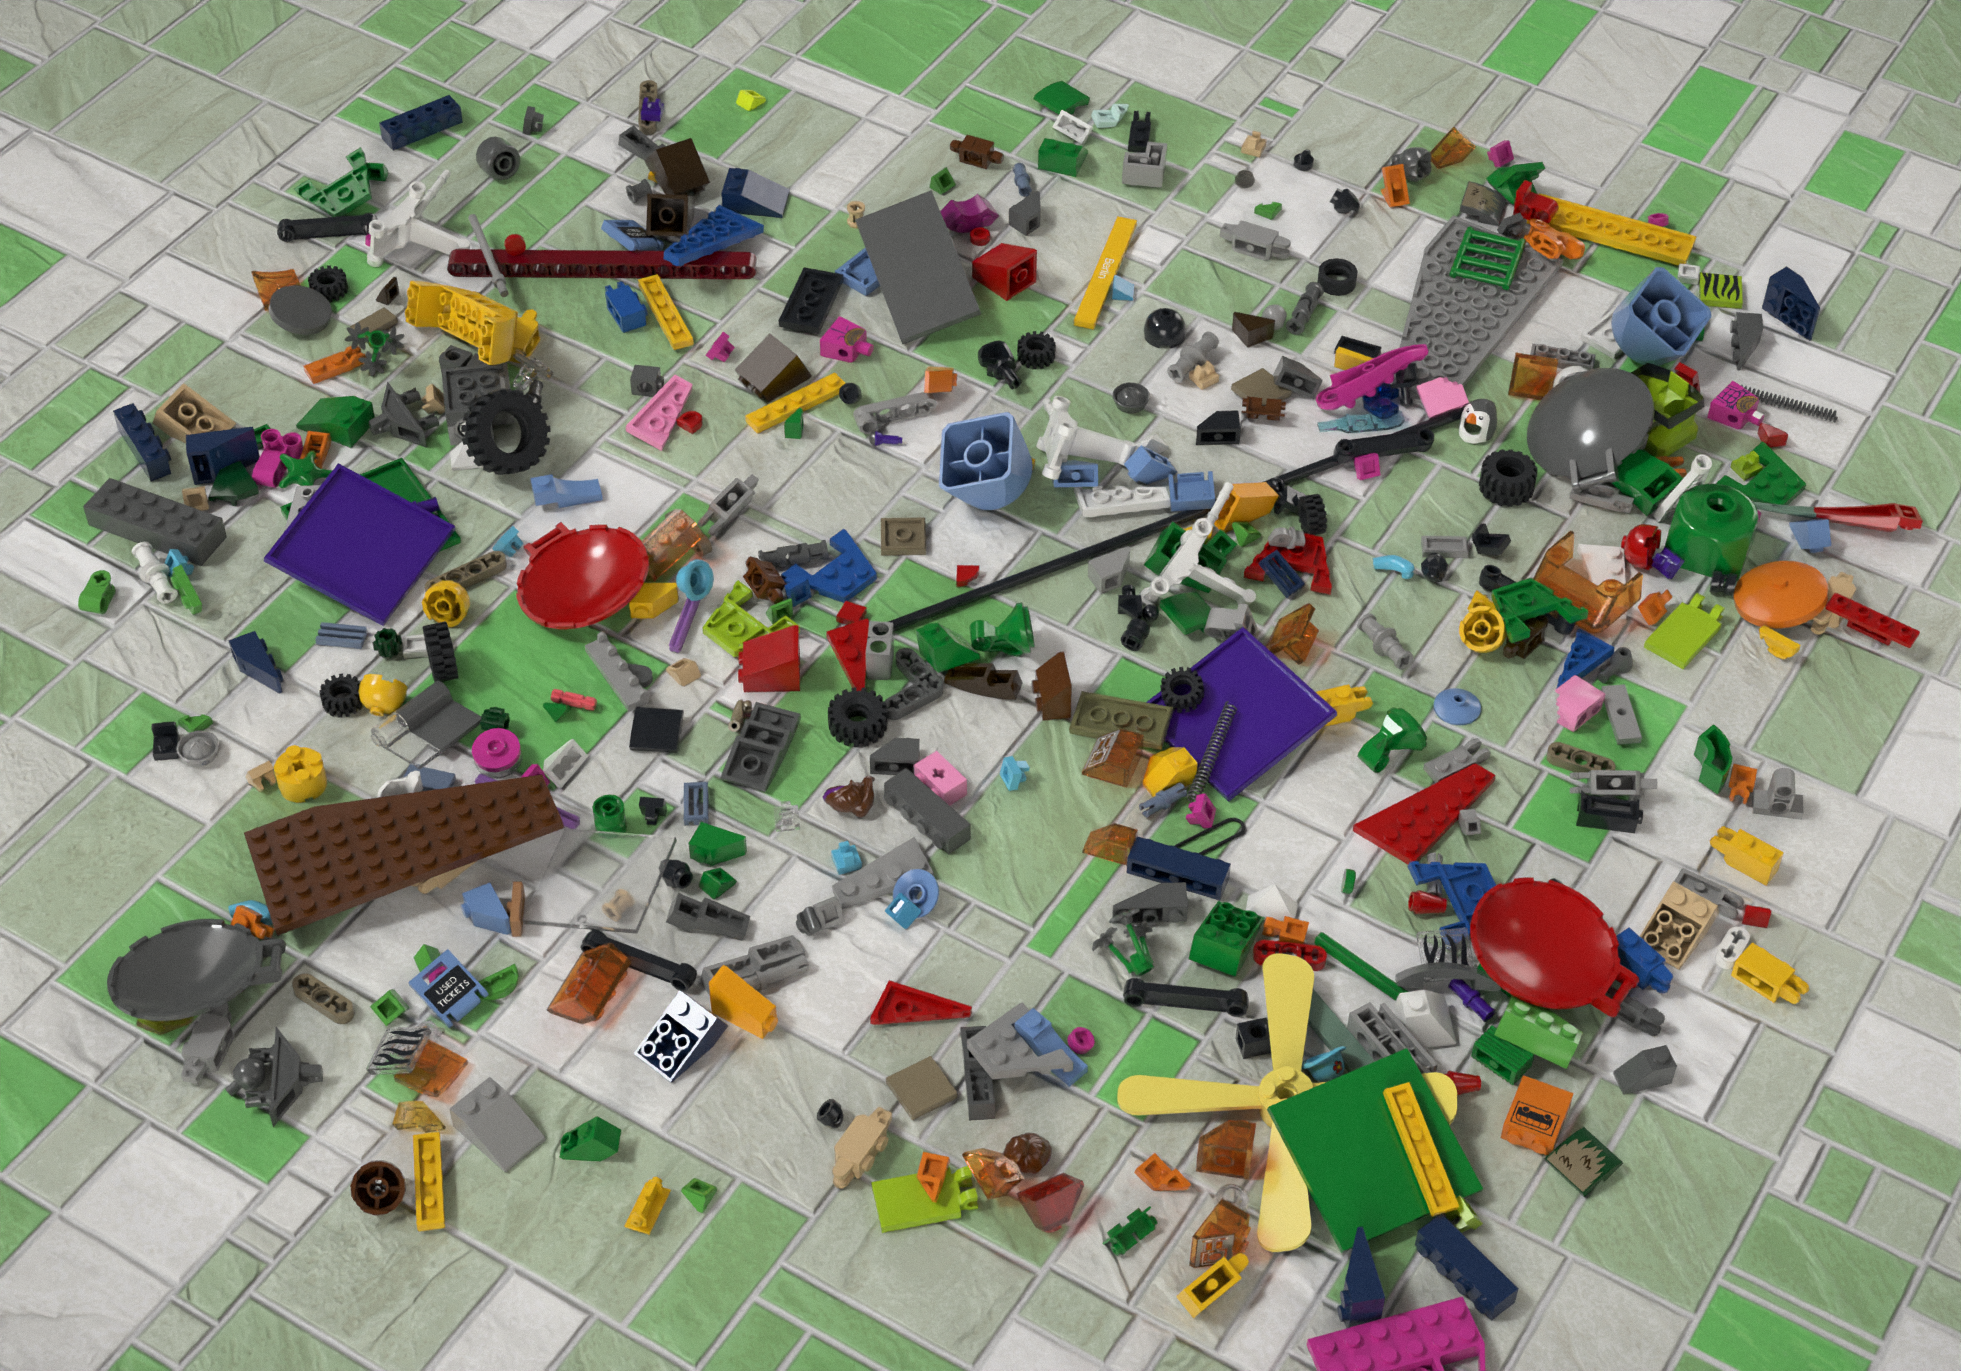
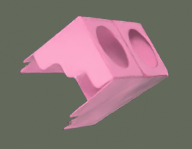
M1439 377L1416 387L1428 420L1464 407L1469 403L1463 385H1458L1456 381H1448L1447 377Z
M1574 675L1555 690L1556 693L1560 694L1556 699L1558 701L1556 705L1559 707L1557 714L1560 715L1557 723L1575 732L1602 709L1605 693L1577 675Z

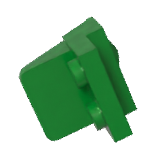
M1543 162L1497 168L1486 179L1510 204L1515 205L1516 192L1525 180L1532 182L1537 179L1539 174L1545 170ZM1532 182L1531 192L1537 194L1536 189H1535V187H1534V185H1533V182Z

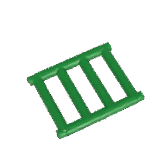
M1467 227L1449 276L1451 278L1459 276L1502 286L1504 290H1509L1523 254L1526 240L1523 238L1515 240L1476 231L1473 227ZM1473 238L1516 249L1512 253L1473 244L1470 241ZM1466 251L1510 260L1511 262L1510 265L1465 256ZM1463 263L1506 273L1505 278L1461 269L1460 267Z

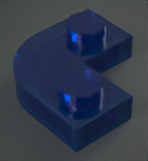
M1384 382L1377 387L1376 394L1373 397L1362 396L1363 408L1382 421L1399 413V406L1391 401L1399 397V389L1391 388L1390 384Z

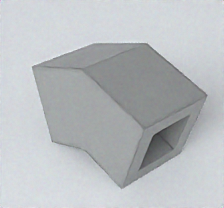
M1475 809L1460 810L1458 821L1461 831L1465 835L1481 834L1480 818L1477 817Z

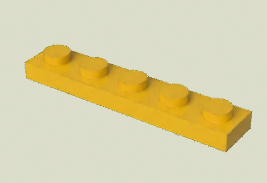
M658 274L638 279V286L673 350L694 345L693 337Z
M834 372L745 415L746 423L758 434L787 420L798 408H802L804 412L839 395V390L845 382Z
M1410 1082L1385 1089L1383 1095L1431 1216L1434 1217L1457 1210L1459 1204Z

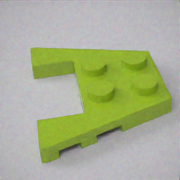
M739 580L733 585L731 593H727L724 597V602L720 608H716L702 627L704 635L734 658L739 656V652H743V642L798 625L785 615L767 628L739 607L753 597L752 590Z

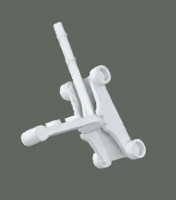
M444 170L437 177L436 182L427 190L426 195L424 183L420 181L412 182L409 185V196L383 221L373 220L369 223L371 242L370 251L367 253V263L370 266L380 267L383 264L385 255L395 249L404 248L409 241L449 255L451 251L456 249H470L469 240L459 239L423 222L422 213L432 199L437 196L442 186L447 183L448 178L451 176L449 170Z
M1054 396L1052 402L1049 398L1043 400L1044 409L1047 411L1050 420L1044 436L1039 437L1036 447L1046 452L1048 464H1045L1042 471L1045 477L1057 480L1061 473L1062 462H1067L1068 455L1115 462L1124 465L1132 456L1136 446L1133 442L1123 441L1078 427V422L1072 419L1067 412L1071 403L1067 398Z
M1225 483L1211 511L1208 512V517L1198 519L1193 524L1192 530H1187L1181 536V546L1160 575L1151 582L1150 587L1144 588L1139 595L1142 597L1143 606L1148 604L1154 605L1159 596H1163L1169 591L1170 586L1179 585L1182 579L1186 577L1236 600L1238 605L1239 603L1250 605L1256 599V593L1253 590H1245L1237 586L1232 579L1223 578L1217 575L1211 568L1198 564V553L1207 536L1211 533L1215 521L1218 520V515L1226 500L1230 497L1229 495L1234 487L1231 483Z

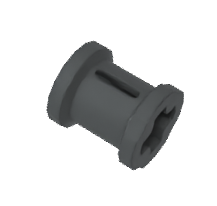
M643 179L639 184L626 186V193L629 200L635 203L637 199L647 196V193L652 194V189L649 182Z

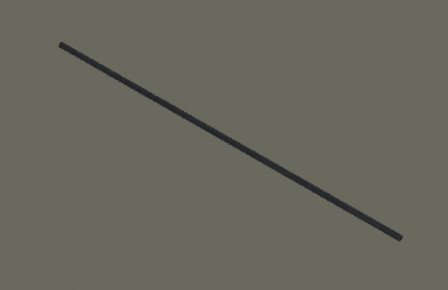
M1466 406L1392 434L1416 431L1421 428L1433 430L1461 419L1462 412ZM1330 456L1279 475L1277 478L1282 479L1287 485L1343 463L1337 462L1334 456ZM1211 509L1186 510L888 622L893 623L894 631L1164 531L1172 521L1180 525L1204 516ZM878 627L872 628L873 633L876 635L886 634L884 631L879 632Z

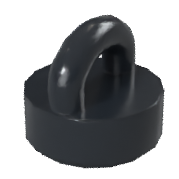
M1309 149L1295 155L1294 167L1301 171L1312 169L1314 158Z
M845 383L839 390V397L846 404H855L862 398V392L857 384Z
M834 1099L825 1101L817 1112V1120L825 1126L829 1125L832 1128H838L843 1122L844 1115L841 1104Z

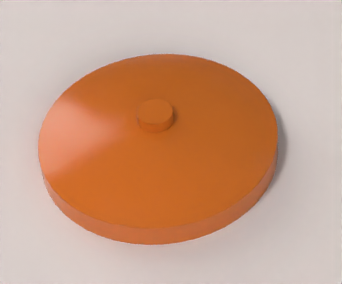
M1775 561L1757 566L1745 573L1739 579L1734 589V603L1740 616L1754 625L1760 627L1765 625L1768 628L1774 629L1794 627L1810 621L1824 609L1828 601V585L1823 574L1808 564L1796 561Z

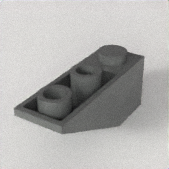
M1736 312L1735 320H1731L1730 333H1733L1731 347L1735 348L1732 360L1736 362V369L1739 371L1760 343L1763 332L1762 314Z
M1186 882L1160 883L1113 905L1112 918L1118 914H1123L1125 911L1137 908L1140 909V912L1131 915L1132 923H1142L1143 921L1148 923L1187 921L1188 914ZM1119 920V921H1117V922H1116V921H1115V922H1112V924H1115V923H1121V924H1123L1121 920Z

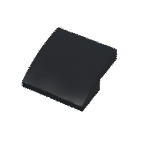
M636 707L629 743L630 750L678 753L684 710Z

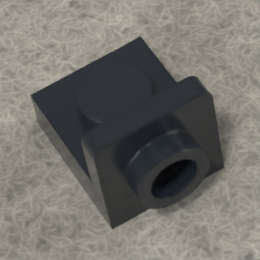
M176 722L153 723L151 729L154 736V761L179 759L176 748L180 741V735Z

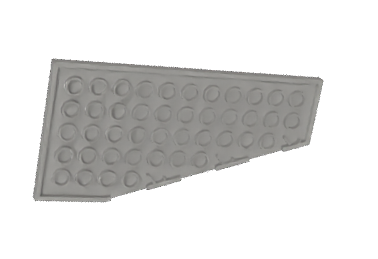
M1453 215L1424 249L1400 348L1425 344L1429 350L1428 355L1423 360L1412 362L1416 363L1418 368V384L1409 387V390L1418 394L1416 390L1418 385L1439 377H1447L1448 381H1456L1458 385L1462 384L1464 388L1562 267L1563 259H1549L1525 244L1509 290H1504L1502 286L1459 276L1451 278L1449 273L1467 227H1473L1476 231L1506 237ZM1473 238L1470 241L1473 244L1512 253L1516 249ZM1466 251L1465 256L1510 265L1511 262L1510 260ZM1463 263L1460 267L1461 269L1505 278L1506 273ZM1394 374V381L1392 383L1396 382V374Z

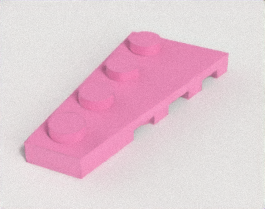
M674 375L626 425V432L662 451L676 424V419L679 418L692 391L693 384Z

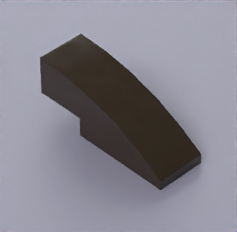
M966 663L948 669L944 678L945 684L985 697L1008 700L1017 699L1023 684L1018 670H996L993 663Z

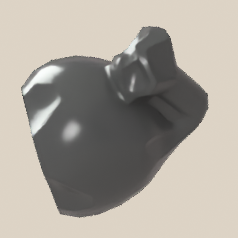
M1411 147L1404 150L1401 154L1392 156L1387 166L1403 164L1406 180L1418 182L1431 173V153L1422 147Z

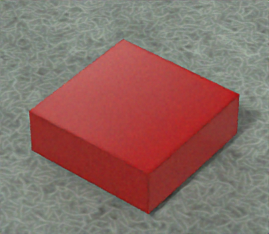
M845 601L836 616V622L848 625L863 620L867 613V607Z

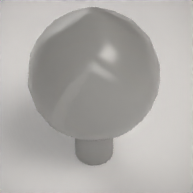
M1274 304L1265 308L1262 312V317L1274 319V330H1278L1284 326L1287 313L1284 308Z

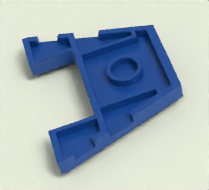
M842 529L830 538V546L842 553L840 556L814 575L794 564L781 574L782 579L784 580L789 576L796 578L805 576L809 580L810 588L819 591V595L842 603L849 601L876 581V571L849 533Z
M1412 861L1407 867L1416 886L1439 879L1460 921L1440 927L1438 930L1440 938L1445 942L1446 951L1451 950V945L1445 934H1448L1453 939L1456 946L1462 942V934H1464L1465 939L1470 936V923L1474 909L1483 895L1496 886L1486 863L1455 862L1454 865L1441 864L1440 862L1419 864V861Z

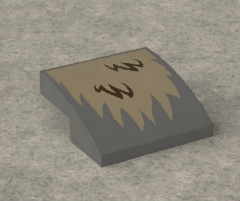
M1468 181L1459 212L1479 216V223L1498 226L1506 199L1489 187Z

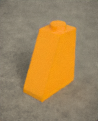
M1266 482L1232 484L1234 487L1229 495L1230 497L1226 500L1214 525L1219 530L1222 529L1227 533L1233 530V522H1251L1271 512L1279 495Z
M723 965L709 981L711 1012L763 1039L768 1032H772L778 1023L776 1006L731 969Z

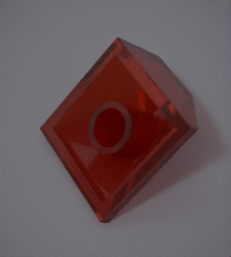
M1061 1173L1016 1194L1035 1227L1044 1232L1052 1233L1061 1229L1062 1224L1069 1222L1084 1188V1183L1078 1178Z

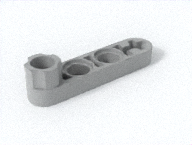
M921 392L860 406L855 409L853 416L860 432L871 434L878 428V424L932 412L936 408L937 403L932 393ZM906 404L910 405L909 408L901 410L902 406ZM890 409L886 414H880L881 411Z

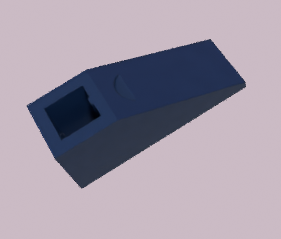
M253 631L228 640L232 656L240 672L279 694L283 693L280 684L284 682L283 676L279 669L275 670L276 664L272 654L266 653L268 648L263 638L259 639L256 632Z

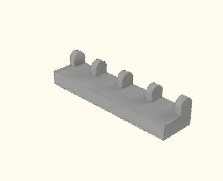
M604 631L598 633L596 641L585 645V651L628 712L636 709V707L648 704L649 693L647 690L643 689L639 684V679L629 670L627 662L619 656L617 648L609 642L607 634Z

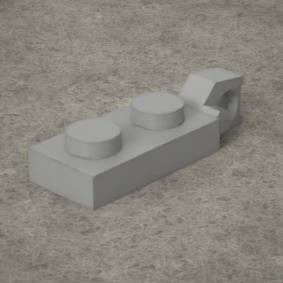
M1601 484L1585 488L1579 493H1575L1572 488L1569 498L1624 513H1630L1634 503V498L1624 496V494L1619 492L1620 489Z

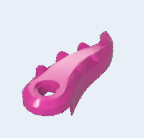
M1418 344L1397 348L1353 368L1331 374L1332 385L1322 390L1316 396L1318 407L1324 410H1335L1342 406L1350 409L1354 408L1356 399L1364 395L1368 397L1375 396L1376 388L1384 382L1387 384L1392 383L1395 373L1399 370H1404L1410 363L1416 360H1423L1429 352L1427 345Z

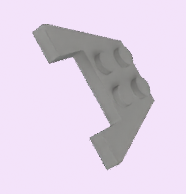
M1024 1003L1018 1004L968 1039L967 1049L992 1080L1022 1077L1026 1075V1072L1039 1071L1040 1074H1051L1052 1069L1062 1068L1063 1072L1073 1071V1061L1063 1049L1038 1057L1015 1030V1022L1030 1011Z

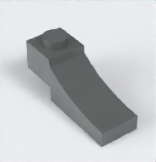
M678 893L671 903L666 923L688 932L690 929L704 930L742 941L747 931L750 916L706 897L700 902Z

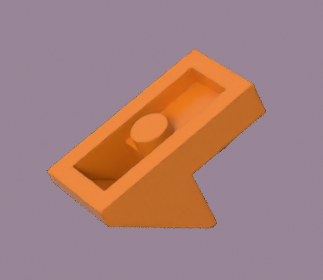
M1404 165L1383 167L1382 173L1385 188L1381 189V193L1389 207L1410 204Z

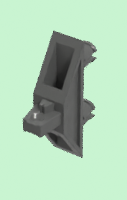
M387 381L381 406L382 414L370 420L369 427L373 435L390 431L396 438L427 448L423 430L439 426V421L434 413L417 420L409 412L405 405L421 400L416 387L400 395L394 391Z
M276 1027L275 1042L272 1047L249 1048L250 1054L248 1055V1058L258 1059L264 1063H273L271 1088L268 1091H246L245 1106L246 1108L269 1106V1115L274 1127L302 1094L303 1086H307L310 1083L323 1082L322 1065L301 1062L298 1053Z

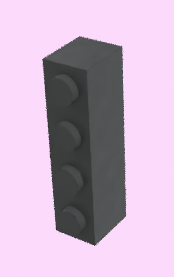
M907 768L884 782V799L887 804L894 806L904 819L910 820L921 834H926L937 848H942L949 855L971 840V824Z

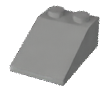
M491 1077L450 1108L453 1127L505 1173L545 1141L544 1135L510 1094Z

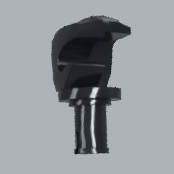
M1000 340L990 342L978 350L979 364L987 368V376L998 380H1005L1012 390L1014 387L1016 389L1021 385L1022 380L1014 372L1016 369L1014 356L1005 342Z

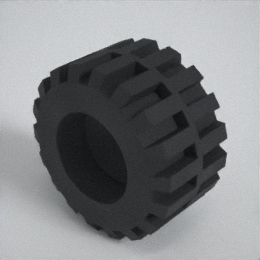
M1502 449L1499 452L1494 451L1491 455H1487L1485 460H1483L1479 479V490L1483 493V496L1486 499H1490L1492 503H1498L1499 506L1507 505L1508 507H1513V505L1519 506L1522 502H1528L1529 498L1533 496L1538 468L1535 466L1536 463L1534 460H1530V456L1523 455V452L1520 451L1515 452L1512 449L1508 451Z

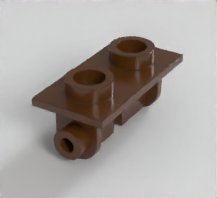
M1247 396L1242 401V407H1246V411H1241V413L1246 414L1245 418L1258 419L1259 415H1266L1267 420L1280 421V417H1285V414H1281V410H1285L1286 402L1282 401V399L1267 398L1266 406H1262V398Z

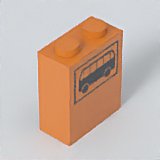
M1523 1075L1505 1119L1500 1138L1507 1140L1511 1144L1532 1149L1536 1153L1549 1155L1555 1148L1574 1093Z

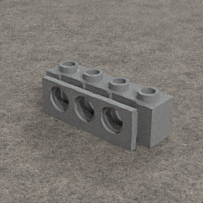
M1369 1002L1349 1013L1347 1029L1374 1061L1408 1048L1421 1074L1437 1071L1438 1064L1385 1003L1380 1004L1379 1011Z

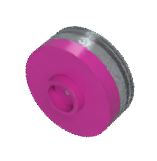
M501 728L487 730L481 733L472 745L475 766L481 774L494 779L507 777L513 774L521 765L522 751L519 740L509 730Z

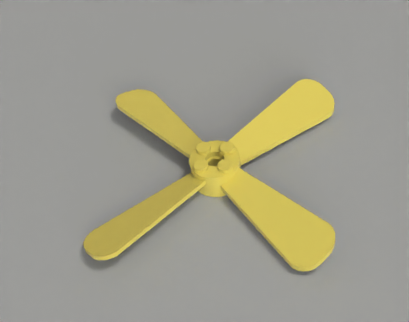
M1277 953L1268 956L1263 963L1273 1071L1269 1072L1262 1079L1259 1086L1134 1075L1120 1083L1117 1095L1119 1107L1131 1115L1259 1109L1262 1120L1271 1127L1257 1239L1261 1247L1270 1252L1290 1251L1302 1246L1311 1234V1217L1307 1186L1273 1123L1267 1108L1325 1083H1312L1309 1077L1301 1072L1314 986L1313 969L1300 957ZM1423 1073L1422 1076L1450 1125L1457 1113V1090L1455 1084L1448 1076L1442 1073Z

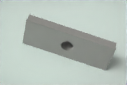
M1532 343L1529 363L1561 369L1570 366H1581L1591 370L1594 367L1596 354Z
M1625 684L1602 686L1601 691L1605 693L1604 704L1617 745L1641 743L1642 736Z

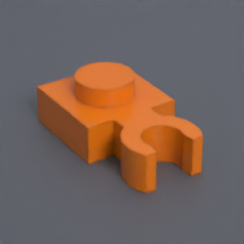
M1733 764L1728 785L1729 788H1732L1729 796L1730 801H1733L1736 795H1740L1743 797V804L1748 802L1750 792L1752 793L1754 789L1757 769Z

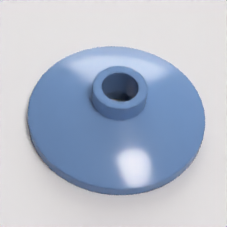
M1452 688L1444 690L1434 700L1433 707L1436 715L1444 722L1452 725L1470 724L1479 717L1481 712V704L1478 698L1471 692L1463 689Z
M910 870L904 873L896 882L893 890V900L899 893H902L921 909V913L917 918L924 917L937 904L939 898L938 882L931 873L925 870ZM919 892H922V896L918 900L917 895Z

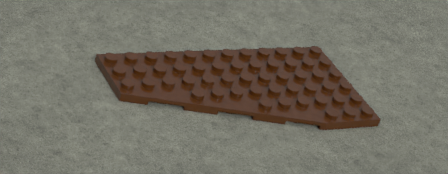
M535 775L314 806L246 831L244 835L277 936L565 827L543 775Z

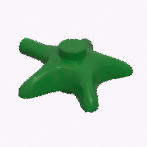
M313 450L303 459H295L283 453L280 455V460L287 467L288 474L280 481L279 487L286 488L291 484L312 486L317 479L327 478L332 470L321 469L316 466L314 461L317 453Z

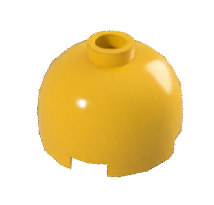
M442 580L433 584L426 591L422 599V607L429 620L434 619L438 623L446 621L448 627H454L467 615L470 600L466 589L462 585L454 581Z
M1478 606L1470 609L1459 625V634L1462 642L1469 649L1478 653H1489L1497 650L1507 637L1504 618L1498 611L1488 606Z
M366 674L360 682L359 697L361 703L370 710L372 715L382 717L384 714L395 712L403 705L408 689L403 682L394 679L392 683L382 680L383 675Z

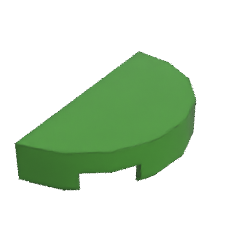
M516 964L478 981L489 994L486 998L478 991L475 994L484 1000H497L509 995L518 984L519 974Z

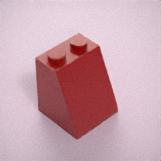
M1001 243L972 261V278L1005 301H1008L1036 283L1037 250Z
M793 625L743 642V652H739V666H743V669H738V682L743 683L744 692L800 691L799 625Z

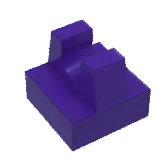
M645 97L642 105L641 120L661 122L664 103H661V100L657 98L655 102H649V98Z
M1664 547L1661 553H1657L1653 558L1654 563L1652 566L1668 579H1673L1685 560L1671 549Z

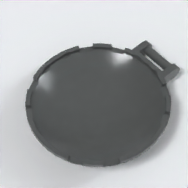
M1597 368L1575 374L1552 388L1533 411L1527 428V444L1530 454L1535 462L1546 472L1554 476H1568L1571 479L1572 488L1575 493L1605 482L1619 481L1617 466L1623 463L1621 460L1631 452L1634 454L1645 441V434L1652 427L1655 413L1652 395L1641 379L1621 369Z
M196 919L175 923L161 928L162 933L151 938L144 936L130 945V951L124 957L119 956L112 965L107 978V989L112 1002L118 1009L139 1019L169 1021L193 1017L229 1002L248 986L280 981L282 977V969L280 968L281 958L285 952L286 943L282 939L259 941L258 938L251 934L250 929L238 923L234 926L225 924V921L222 919ZM271 956L270 966L262 967L263 957Z

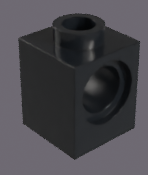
M1267 1017L1237 1023L1235 1039L1243 1059L1271 1053Z

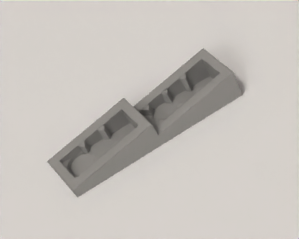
M794 935L749 948L748 955L704 967L700 982L710 996L709 981L723 965L744 979L753 975L754 971H764L799 957L802 954L805 955V951Z

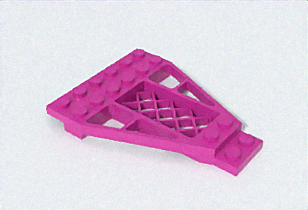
M1463 1296L1307 1339V1347L1317 1368L1316 1371H1429V1369L1431 1371H1444L1443 1365L1478 1356V1371H1486L1485 1343Z

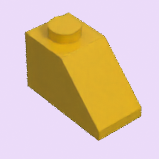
M644 583L637 595L629 602L631 618L654 619L678 603L677 584Z

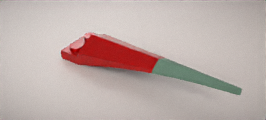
M1753 502L1758 510L1809 519H1829V522L1889 533L1897 530L1898 525L1905 530L1921 529L1923 522L1916 507L1897 503L1848 507H1808Z

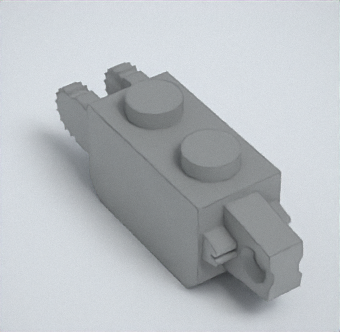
M1242 220L1238 225L1224 223L1220 229V237L1232 241L1234 252L1264 261L1270 260L1272 256L1286 259L1290 255L1287 248L1290 247L1291 242L1289 239L1279 236V231Z
M753 474L744 482L735 478L712 501L708 511L698 521V525L703 527L711 520L714 523L708 532L711 536H714L720 529L723 530L751 502L755 494L753 489L757 486L759 479Z
M1591 770L1588 772L1570 773V778L1573 780L1587 779V788H1570L1571 794H1580L1582 790L1590 796L1636 797L1644 795V789H1657V779L1644 778V773H1640V771Z
M228 1003L209 1011V1013L201 1014L199 1021L194 1023L192 1035L182 1048V1057L185 1064L181 1076L184 1082L198 1084L205 1072L212 1074L219 1070L234 1039L230 1024L232 1016L228 1010Z

